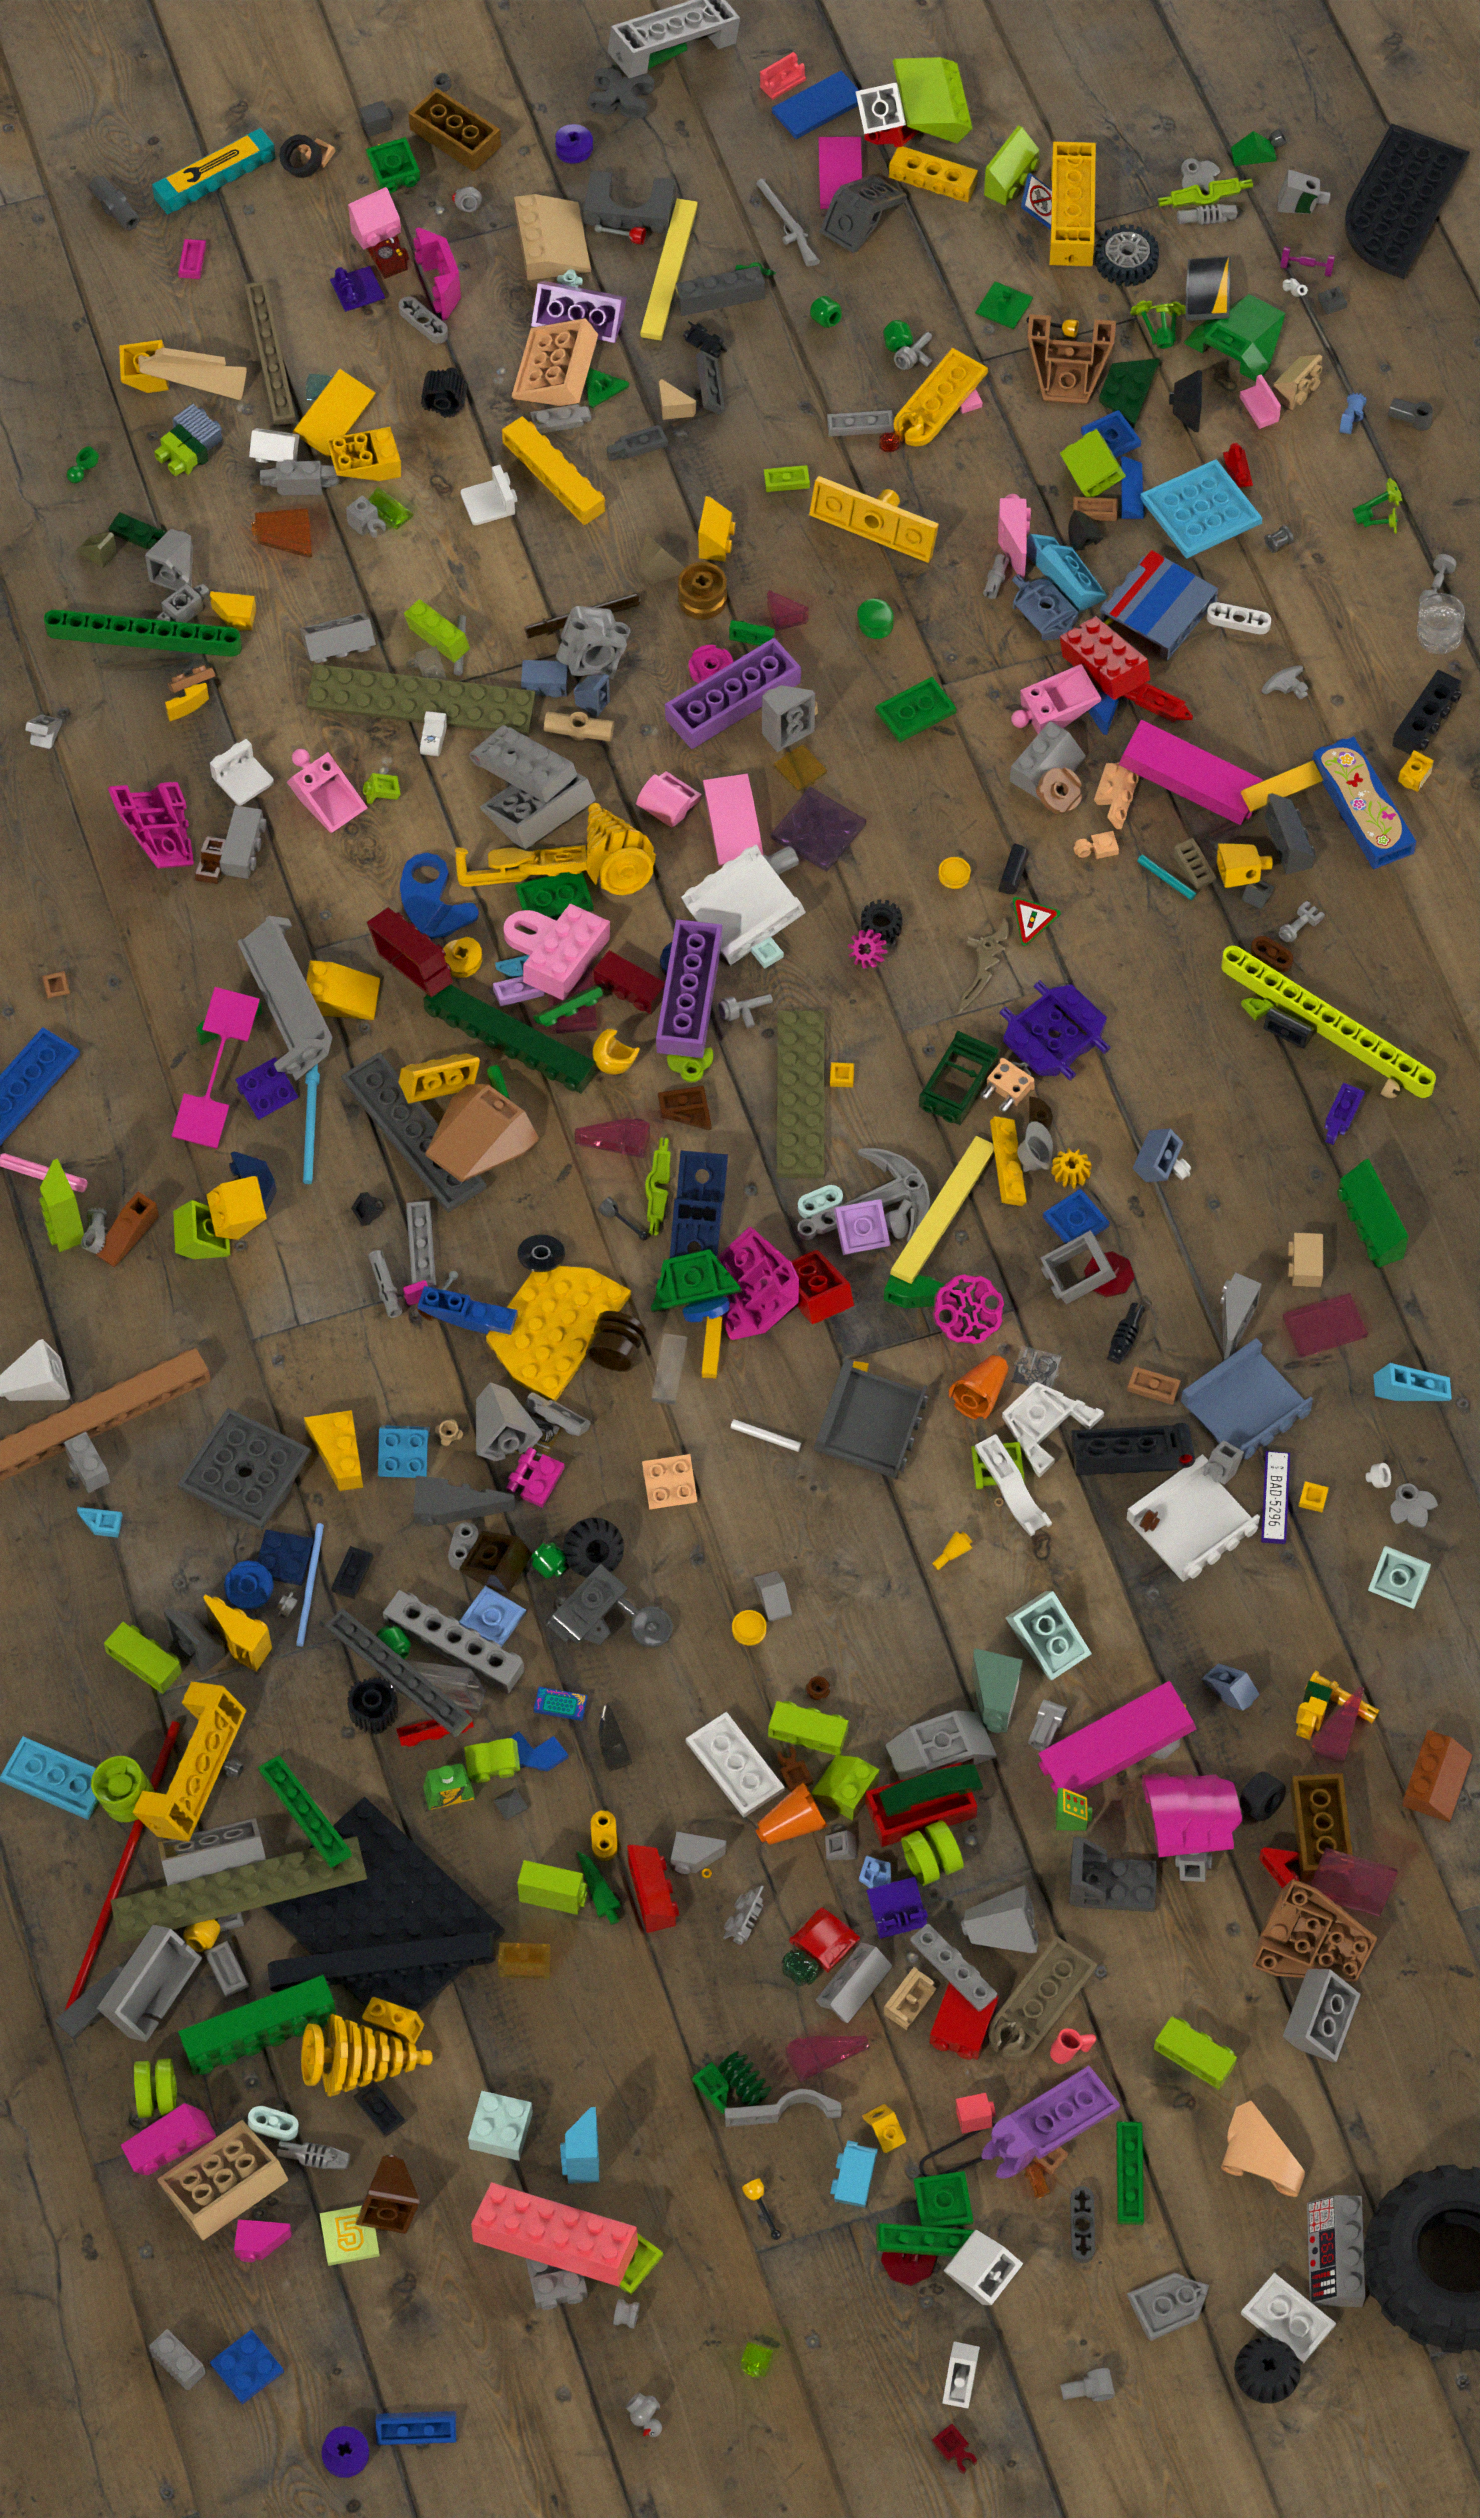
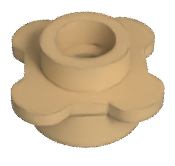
M453 1419L446 1420L435 1428V1434L440 1436L441 1444L444 1446H449L452 1441L463 1438V1432L458 1429L457 1422Z

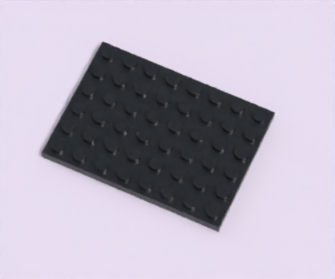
M366 1797L362 1798L333 1827L343 1840L357 1836L367 1879L262 1906L311 1955L482 1932L492 1933L495 1943L505 1933V1929ZM468 1967L352 1982L342 1985L366 2008L371 1998L376 1997L419 2014Z

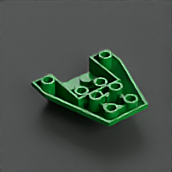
M1248 294L1230 305L1229 318L1206 320L1192 331L1184 341V344L1202 354L1208 346L1217 349L1241 362L1239 373L1256 382L1257 376H1264L1270 368L1286 313Z

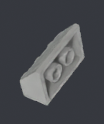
M364 612L299 628L307 656L310 661L315 663L327 661V657L334 655L337 658L349 655L350 651L358 650V652L368 651L371 649V646L376 645L370 619Z
M780 685L762 695V734L776 752L815 732V693L813 690Z
M1049 721L1011 766L1010 782L1040 800L1036 794V788L1045 772L1053 768H1067L1075 772L1086 759V755L1068 731ZM1062 786L1056 787L1057 792Z
M1307 1969L1283 2038L1298 2050L1331 2062H1337L1361 1994L1331 1969Z

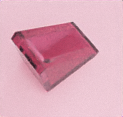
M768 591L767 607L776 631L803 625L808 622V607L773 591Z

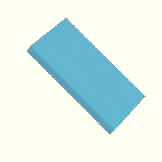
M24 1736L21 1738L0 1776V1782L87 1820L90 1819L99 1802L91 1789V1779L96 1770L95 1767Z

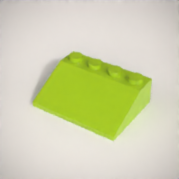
M941 57L894 59L892 62L907 127L958 144L972 130L958 64Z

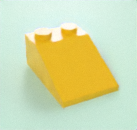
M310 960L306 983L322 1016L365 1020L375 1019L380 978L333 962Z

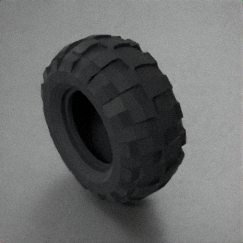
M1456 2164L1438 2165L1434 2170L1424 2173L1423 2171H1417L1404 2178L1400 2185L1395 2189L1389 2190L1379 2202L1370 2220L1364 2241L1363 2261L1366 2269L1365 2280L1371 2296L1376 2298L1381 2306V2313L1392 2326H1399L1407 2332L1409 2339L1423 2346L1430 2344L1440 2347L1442 2352L1461 2354L1464 2350L1474 2349L1480 2352V2290L1472 2293H1456L1441 2288L1424 2273L1417 2257L1418 2239L1436 2226L1461 2224L1480 2233V2168L1472 2166V2169L1468 2170L1459 2169Z

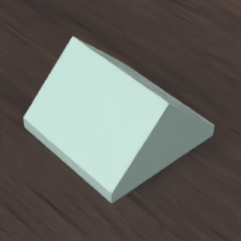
M1385 1546L1368 1591L1414 1609L1427 1581L1431 1564Z

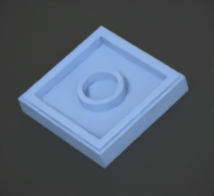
M485 1585L459 1620V1623L466 1629L472 1628L476 1630L485 1640H493L502 1647L526 1615V1609Z

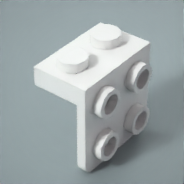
M501 465L492 467V481L461 490L462 500L473 525H480L515 514L514 503L517 502V496L514 489L510 490L508 473H503Z
M247 739L234 744L230 750L216 756L210 762L212 778L239 806L245 804L274 783L271 775L253 757L252 744Z

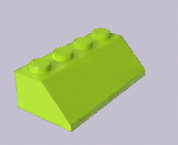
M57 1158L52 1161L40 1186L42 1197L38 1198L42 1208L41 1212L45 1220L44 1224L48 1231L49 1241L52 1246L56 1244L59 1252L80 1245L84 1231L76 1197Z

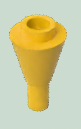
M955 1531L944 1548L943 1553L932 1565L939 1571L949 1560L951 1561L971 1550L970 1544L972 1540L963 1531L961 1533Z

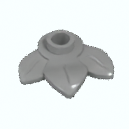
M1193 158L1187 159L1181 166V172L1184 176L1182 187L1184 189L1193 185H1199L1202 191L1209 193V182L1214 181V177L1219 175L1221 171L1216 164L1210 161L1199 162ZM1189 166H1193L1196 170H1190Z
M1407 1483L1397 1488L1395 1493L1396 1500L1390 1507V1513L1395 1524H1400L1407 1519L1411 1525L1424 1528L1428 1520L1427 1510L1436 1508L1438 1504L1431 1493L1419 1491L1413 1484ZM1409 1494L1412 1498L1406 1499L1403 1495Z

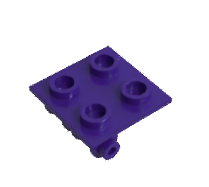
M370 266L349 273L342 267H339L335 270V277L330 279L345 312L385 299Z
M276 1057L235 1079L238 1084L237 1089L239 1093L245 1096L258 1120L299 1098L284 1072H277L274 1063L278 1061Z
M915 1877L866 1890L879 1939L923 1928L928 1924L926 1919L928 1918L927 1911L923 1908Z

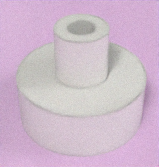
M1386 1463L1372 1465L1370 1472L1366 1473L1367 1482H1372L1376 1488L1388 1487L1391 1483V1472Z

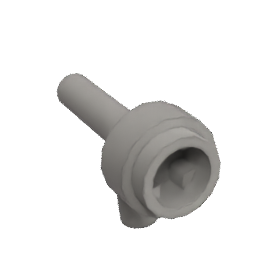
M926 332L910 348L906 346L901 347L895 353L894 362L896 366L902 370L910 369L918 360L928 368L933 361L920 350L932 339V334Z
M771 994L737 1002L734 997L725 998L718 1004L719 1013L723 1020L732 1021L739 1018L740 1011L746 1028L749 1029L755 1026L750 1009L773 1002Z

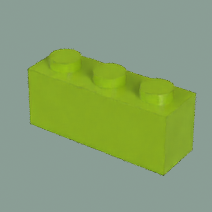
M421 599L417 600L404 612L409 629L453 663L470 649L465 633Z
M122 1622L104 1642L106 1653L164 1694L182 1673L179 1658L171 1652L168 1654L164 1652L159 1643L154 1639H146L136 1626H129Z
M777 1701L768 1726V1737L835 1756L841 1755L848 1733L849 1720H845L844 1717L837 1714H832L831 1716L823 1714L815 1708H801L790 1701Z
M1172 2016L1156 2038L1154 2050L1220 2090L1234 2069L1237 2057L1230 2048L1226 2046L1220 2047L1212 2042L1213 2040L1209 2035L1203 2032H1196L1188 2022Z

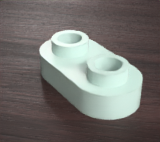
M827 1185L803 1195L798 1201L799 1214L803 1218L812 1219L813 1215L833 1206H841L843 1202L842 1190L835 1185ZM833 1198L835 1200L830 1202L827 1199ZM812 1207L813 1210H806V1208Z
M265 2106L254 2107L248 2114V2126L256 2133L281 2141L292 2140L298 2133V2121L293 2115Z

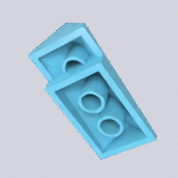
M1030 534L1027 537L1026 555L1079 613L1108 597L1072 547L1060 546L1057 540L1051 536Z

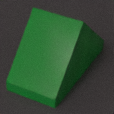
M1252 131L1231 147L1234 166L1276 162L1277 159L1271 141L1255 131Z

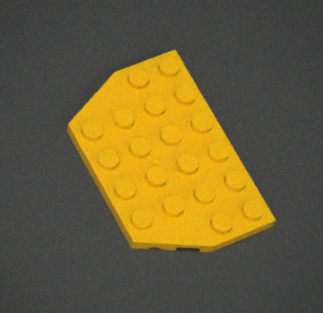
M558 1266L554 1270L547 1272L532 1271L507 1306V1308L517 1310L518 1313L512 1334L489 1331L486 1335V1341L509 1372L513 1382L547 1401L553 1400L556 1402L587 1358L586 1349L591 1336L595 1334L594 1327L597 1324L599 1314L604 1311L619 1312L631 1296V1290L591 1268Z

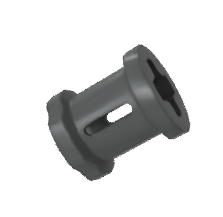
M1285 525L1281 526L1277 532L1264 536L1265 544L1272 553H1276L1278 548L1285 544L1289 545L1294 542L1290 529Z

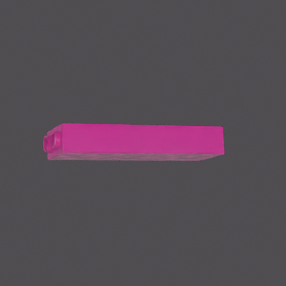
M1141 720L1118 764L1239 825L1242 824L1244 818L1249 819L1252 814L1240 792L1263 782V779L1144 720Z
M1168 1681L1039 1752L1041 1762L1038 1765L1044 1776L1049 1774L1053 1782L1050 1783V1786L1056 1797L1058 1788H1064L1081 1794L1195 1731L1196 1727L1173 1685Z

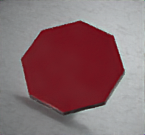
M1113 1251L1104 1253L1116 1278L1092 1291L1106 1298L1126 1293L1135 1279L1129 1259ZM1093 1256L1084 1269L1086 1279L1101 1271Z
M883 2252L881 2263L890 2280L913 2286L931 2277L937 2256Z

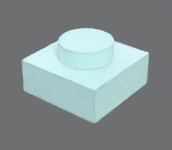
M771 936L751 948V953L764 969L784 957L783 951Z

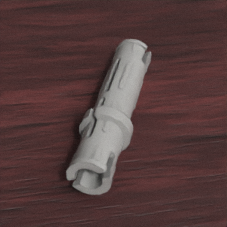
M381 1250L373 1251L368 1255L379 1286V1297L385 1304L387 1316H390V1318L398 1317L402 1314V1309L397 1298V1288L393 1286L383 1252Z

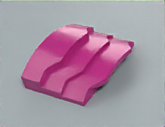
M1168 1773L1142 1775L1145 1801L1150 1804L1154 1821V1840L1158 1857L1234 1849L1232 1832L1242 1822V1815L1233 1782L1218 1778L1217 1774L1193 1777L1192 1774L1170 1777Z

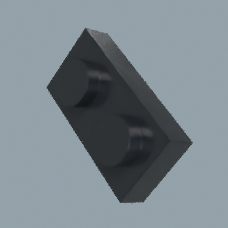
M350 1546L331 1587L332 1592L355 1600L373 1560V1554Z
M375 2081L353 2096L356 2103L384 2138L406 2123L404 2117Z

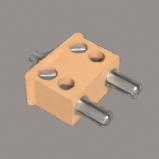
M1001 1058L998 1066L988 1076L987 1087L980 1094L981 1098L986 1100L995 1091L1006 1098L999 1106L1000 1111L1006 1112L1012 1103L1018 1106L1028 1092L1035 1088L1034 1078L1031 1077V1072L1028 1070L1029 1065L1024 1061L1023 1063L1009 1062L1005 1058ZM1024 1066L1025 1072L1019 1069L1018 1067Z

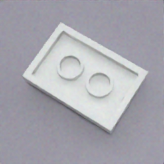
M1276 2273L1268 2279L1241 2311V2315L1266 2336L1279 2339L1288 2344L1294 2350L1299 2363L1302 2365L1336 2326L1332 2319Z

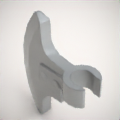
M1293 666L1279 671L1265 683L1261 692L1267 695L1274 690H1280L1285 694L1294 691L1299 699H1303L1308 695L1305 692L1308 690V687L1305 683L1299 682L1296 679V676L1303 672V666Z

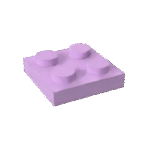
M881 1199L834 1208L843 1255L891 1246Z

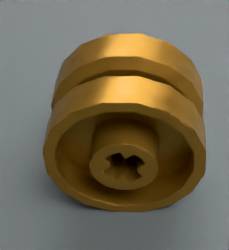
M709 562L693 563L682 570L678 577V603L681 610L687 616L698 620H707L716 617L724 610L727 601V579L724 572L717 565Z

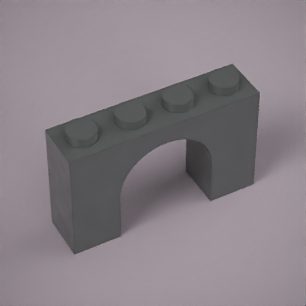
M591 170L583 209L584 224L591 226L600 224L605 227L624 229L642 227L646 231L668 233L676 194L675 179L654 177L649 200L640 207L629 209L616 205L610 199L613 187L612 173Z

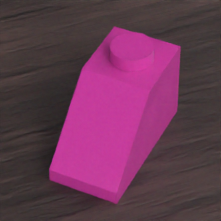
M238 2220L234 2246L236 2258H240L244 2262H255V2259L263 2260L292 2236L290 2224Z

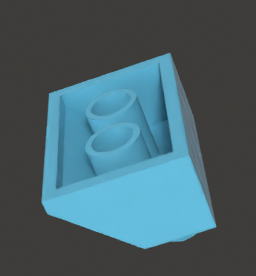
M590 2107L565 2133V2142L560 2143L563 2175H568V2184L599 2182L596 2107Z

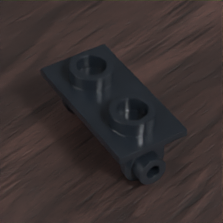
M688 321L691 328L690 330L686 329L683 333L686 342L696 348L703 342L704 344L700 351H704L717 359L721 355V349L727 352L722 338L716 334L711 336L706 333L708 330L697 322L695 325Z

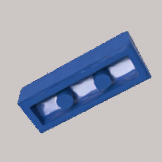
M1121 456L1120 467L1126 475L1125 478L1120 480L1121 519H1144L1143 502L1141 500V493H1143L1142 463Z
M456 2411L376 2414V2445L456 2442Z

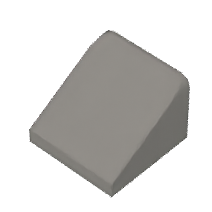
M845 1830L825 1836L827 1860H852L857 1858L856 1836Z

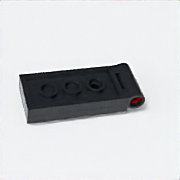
M1185 1423L1166 1426L1071 1430V1447L1076 1475L1089 1476L1095 1474L1178 1470V1466L1182 1468L1191 1467L1196 1460L1190 1428Z

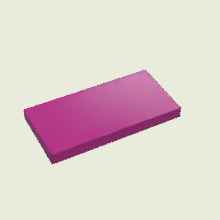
M818 137L820 209L829 208L834 194L841 185L862 179L861 137Z

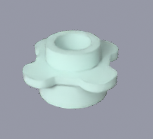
M572 269L568 270L564 275L557 277V282L563 285L578 287L583 283L582 278L578 277L575 270Z

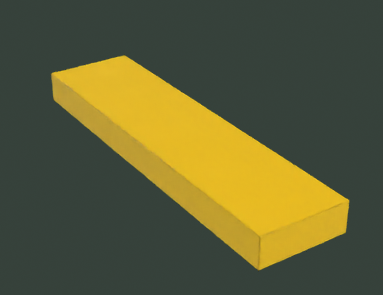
M1313 760L1246 788L1240 793L1250 812L1266 806L1268 794L1273 793L1286 798L1321 783L1323 778Z

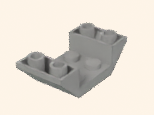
M953 1711L910 1726L885 1745L899 1781L933 1770L936 1771L971 1759L973 1765L997 1757L979 1713L970 1711Z

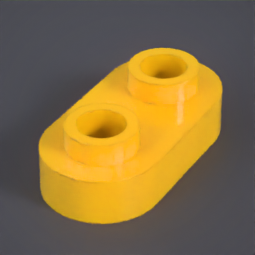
M598 1811L591 1818L592 1852L600 1861H609L617 1854L616 1820L614 1815L608 1811ZM604 1819L608 1822L605 1825H601L599 1821ZM602 1843L609 1844V1847L604 1849L601 1848L600 1845Z

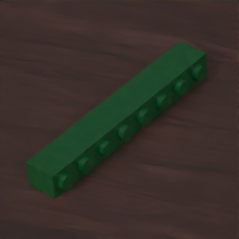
M451 984L433 997L426 994L423 998L424 1010L431 1017H438L444 1020L450 1027L461 1029L469 1037L477 1038L488 1047L504 1052L510 1059L519 1060L527 1068L543 1073L549 1080H556L562 1083L570 1091L575 1090L582 1094L596 1075V1061Z

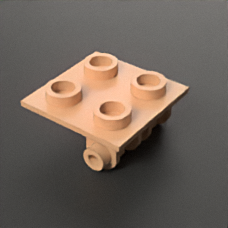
M690 1454L642 1461L649 1510L697 1502Z

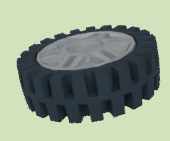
M1124 224L1120 225V229L1114 226L1112 231L1108 229L1104 235L1100 236L1096 245L1095 265L1104 279L1108 277V282L1113 283L1116 280V285L1118 286L1124 282L1125 287H1129L1130 282H1132L1133 286H1137L1139 281L1141 283L1146 282V278L1150 279L1152 274L1156 272L1159 260L1158 242L1155 241L1153 235L1150 236L1148 230L1142 232V227L1138 226L1137 229H1134V225L1129 224V228H1126Z

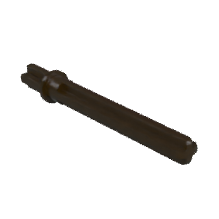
M635 593L592 606V608L609 609L612 613L638 606L640 599L638 594ZM569 614L547 620L542 618V622L524 627L527 639L545 633L548 636L550 632L564 628Z

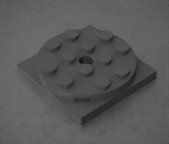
M227 1407L177 1486L178 1489L206 1502L220 1514L240 1519L263 1530L276 1508L287 1498L295 1478L312 1452L310 1448ZM243 1469H250L252 1474L248 1477H241L239 1472Z

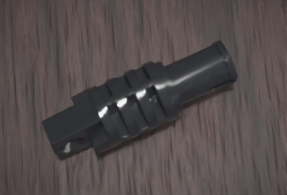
M1131 1303L1125 1319L1119 1322L1111 1340L1107 1357L1109 1361L1120 1365L1131 1350L1139 1332L1138 1323L1145 1311L1144 1306L1141 1304L1138 1311L1135 1312L1138 1303Z

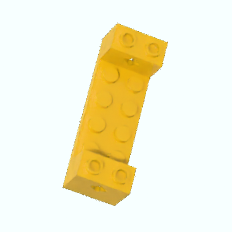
M1053 142L1049 265H1093L1096 143Z
M192 1681L184 1695L182 1704L199 1721L185 1754L179 1763L167 1794L142 1791L133 1810V1814L157 1837L189 1842L247 1711L224 1686Z

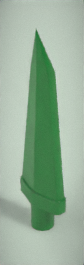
M577 1851L598 1917L607 1916L611 1925L618 1923L620 1919L615 1910L621 1907L619 1900L606 1883L592 1859Z

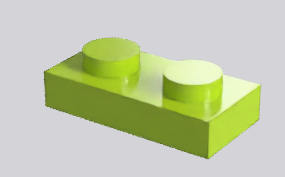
M807 465L764 469L766 492L810 488Z

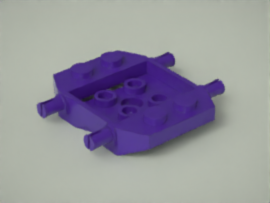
M1039 980L1035 983L1034 988L1043 996L1019 1015H1014L1007 1007L1001 1009L999 1014L1008 1021L1003 1042L1022 1061L1026 1062L1029 1065L1028 1067L1037 1075L1057 1076L1062 1073L1071 1081L1075 1078L1076 1073L1069 1066L1078 1056L1087 1053L1095 1046L1103 1054L1110 1050L1111 1047L1101 1037L1107 1017L1072 984L1049 989ZM1058 1005L1071 1019H1073L1087 1033V1035L1085 1036L1082 1032H1080L1075 1025H1073L1062 1014L1061 1011L1055 1008V1006ZM1057 1031L1061 1035L1058 1038H1052L1048 1033Z

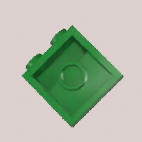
M406 137L366 149V156L373 170V177L379 190L386 187L391 194L398 187L406 186L411 188L420 181V170Z

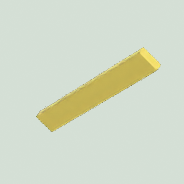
M676 200L640 332L642 338L662 341L676 283L678 282L698 207V202Z
M978 1136L974 1138L891 1269V1275L910 1284L913 1283L994 1155L993 1143Z

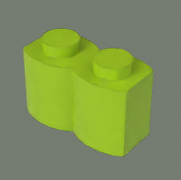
M513 1738L499 1739L489 1743L464 1747L468 1777L477 1783L488 1782L490 1777L499 1775L500 1778L513 1777L515 1772L521 1771L517 1741Z

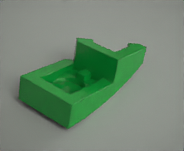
M711 2062L694 2075L691 2080L721 2114H724L727 2108L729 2084L713 2062Z

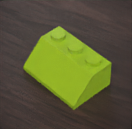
M1017 126L985 169L984 196L1005 206L1011 199L1014 200L1016 198L1019 188L1026 184L1027 175L1032 173V171H1036L1040 165L1039 148L1023 127Z

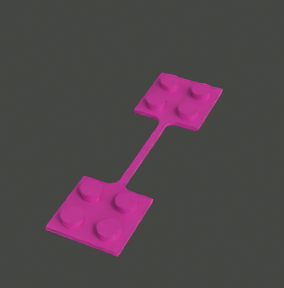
M214 987L202 1030L220 1035L222 1039L206 1095L196 1097L183 1094L171 1137L215 1149L218 1148L229 1105L213 1101L210 1098L211 1089L225 1041L229 1038L248 1042L260 1001L259 998Z

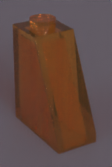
M308 508L255 513V522H251L252 535H257L258 544L307 558L312 557Z

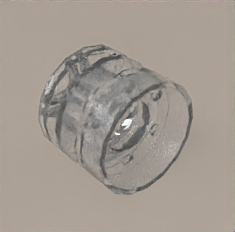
M1445 593L1426 597L1418 608L1417 641L1422 648L1436 654L1449 653L1455 650L1463 640L1464 605L1458 598Z

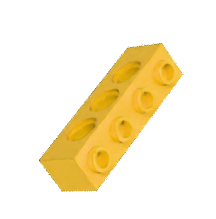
M902 146L897 148L889 163V178L968 203L977 186L978 170Z

